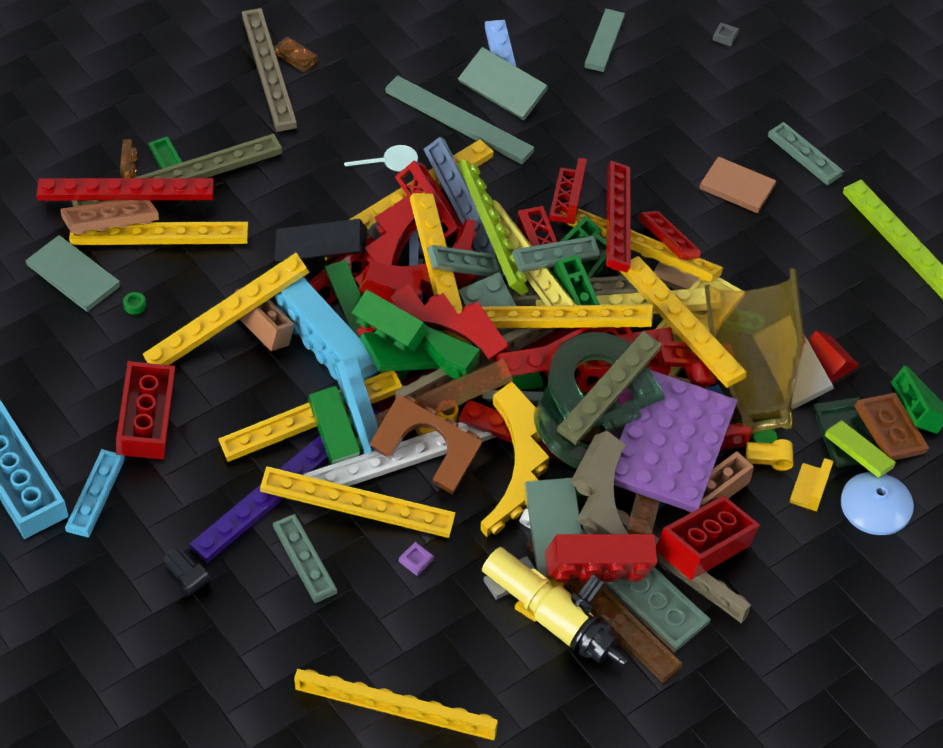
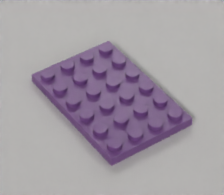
M648 369L620 438V441L626 445L616 466L614 485L689 512L698 510L738 400Z

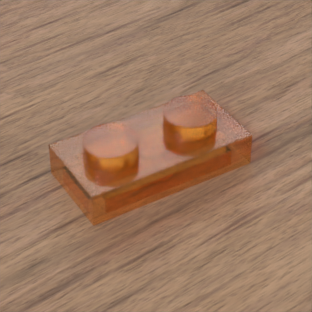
M288 36L274 46L276 55L302 72H305L318 61L316 54Z
M125 139L122 145L120 175L121 178H132L136 176V166L133 164V161H137V149L133 148L132 139Z

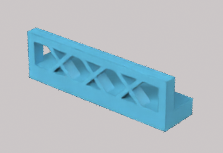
M355 356L332 365L340 390L343 392L346 400L347 413L351 414L354 422V427H352L354 435L359 436L362 444L360 454H368L373 451L370 448V442L378 430V425Z

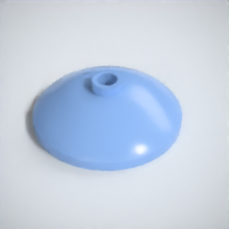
M871 472L856 475L846 483L841 495V507L846 518L855 527L866 533L874 535L896 533L908 524L913 514L914 504L909 490L902 482L888 474L880 478Z

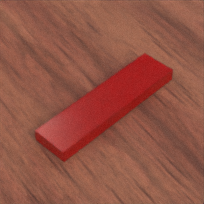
M659 211L640 213L639 220L679 259L700 258L701 251Z

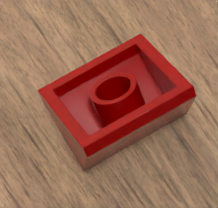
M815 331L808 339L831 383L859 367V364L830 334Z

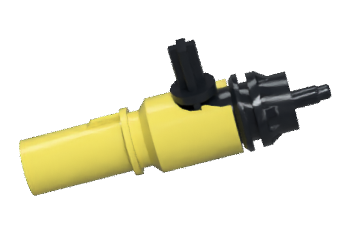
M498 547L488 557L483 565L482 572L521 601L527 611L532 610L536 621L569 647H572L575 652L579 651L581 656L593 658L599 664L608 656L622 666L628 663V659L615 649L619 636L612 632L610 624L605 620L602 621L600 615L593 616L590 613L594 608L591 602L605 583L602 579L592 574L580 593L574 591L571 594L561 585L553 587L547 577L536 569L527 567L503 547Z

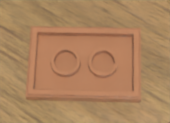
M718 156L700 183L699 189L758 213L775 187L776 180Z

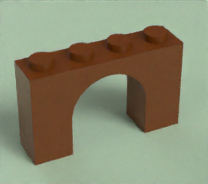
M398 395L372 438L370 448L391 460L407 433L417 428L435 430L445 440L447 454L433 477L432 483L453 495L482 445V441L479 440L480 437L470 430L464 432L459 429V425L451 419H441L432 408L425 407L424 409L418 406L414 398L408 395L404 397Z

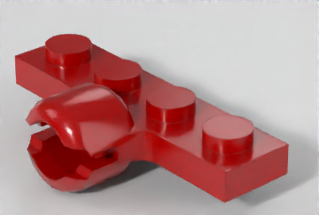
M658 341L662 344L661 350L656 354L659 366L682 367L686 370L688 383L705 389L709 388L711 384H715L716 376L685 342ZM721 344L733 357L730 345Z

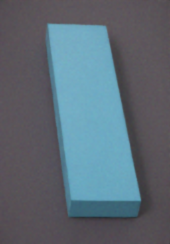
M101 449L65 526L66 532L90 537L124 463L125 457L123 455H116V452Z

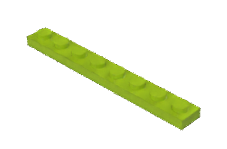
M463 159L458 163L459 169L507 282L512 289L523 296L529 291L525 283L527 278L523 272L519 273L512 254L513 246L506 239L505 234L507 232L499 223L498 219H500V216L492 206L494 203L492 198L486 193L485 189H487V186L479 176L481 172L474 163L470 164Z
M862 180L844 187L843 194L943 299V265Z

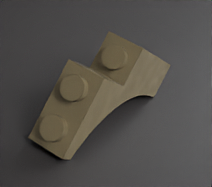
M608 431L594 436L570 482L577 488L579 493L589 496L576 521L583 525L584 530L591 534H628L620 520L614 499L615 470L626 444Z

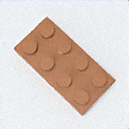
M117 200L61 209L62 219L70 232L75 234H83L88 230L94 229L104 231L114 226L128 227L134 223L149 224L154 220H159L158 211L150 200Z

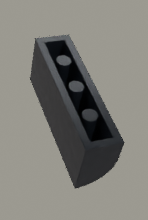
M361 219L276 229L275 262L281 263L294 253H297L301 260L364 253L367 246V227Z

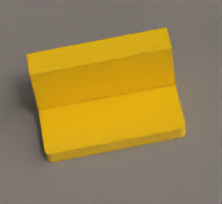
M824 458L821 468L803 463L790 498V503L817 511L833 461Z

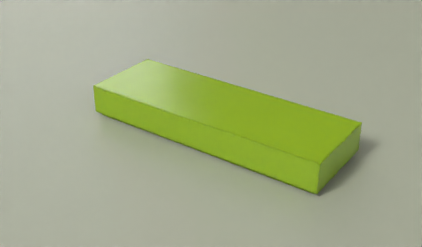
M842 420L826 431L825 436L876 477L880 478L894 468L895 461Z

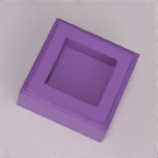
M416 542L399 557V562L416 576L434 560V556Z

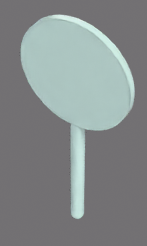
M396 145L389 148L383 158L345 162L344 165L354 166L385 162L386 166L391 170L401 172L413 160L418 161V156L413 148L406 145Z

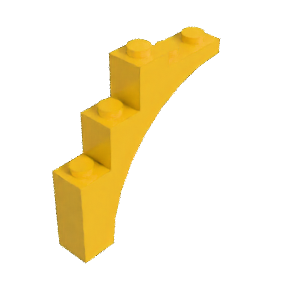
M512 381L493 395V405L504 419L511 434L515 452V466L505 495L496 508L481 522V531L486 537L492 533L494 535L499 533L505 527L504 523L511 518L515 520L523 513V509H528L524 484L527 481H539L536 476H541L548 469L549 456L535 440L539 442L547 435L549 422Z

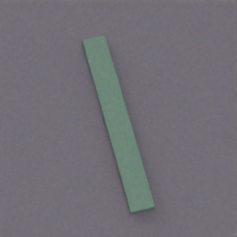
M398 75L385 87V93L476 141L482 140L491 149L520 164H523L534 153V147Z

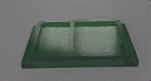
M859 397L814 404L816 420L831 460L836 465V468L860 464L825 436L826 431L841 420L878 448L877 443L854 406Z

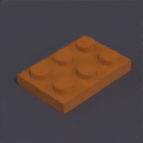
M896 393L857 400L854 406L884 454L893 461L926 454L929 447Z

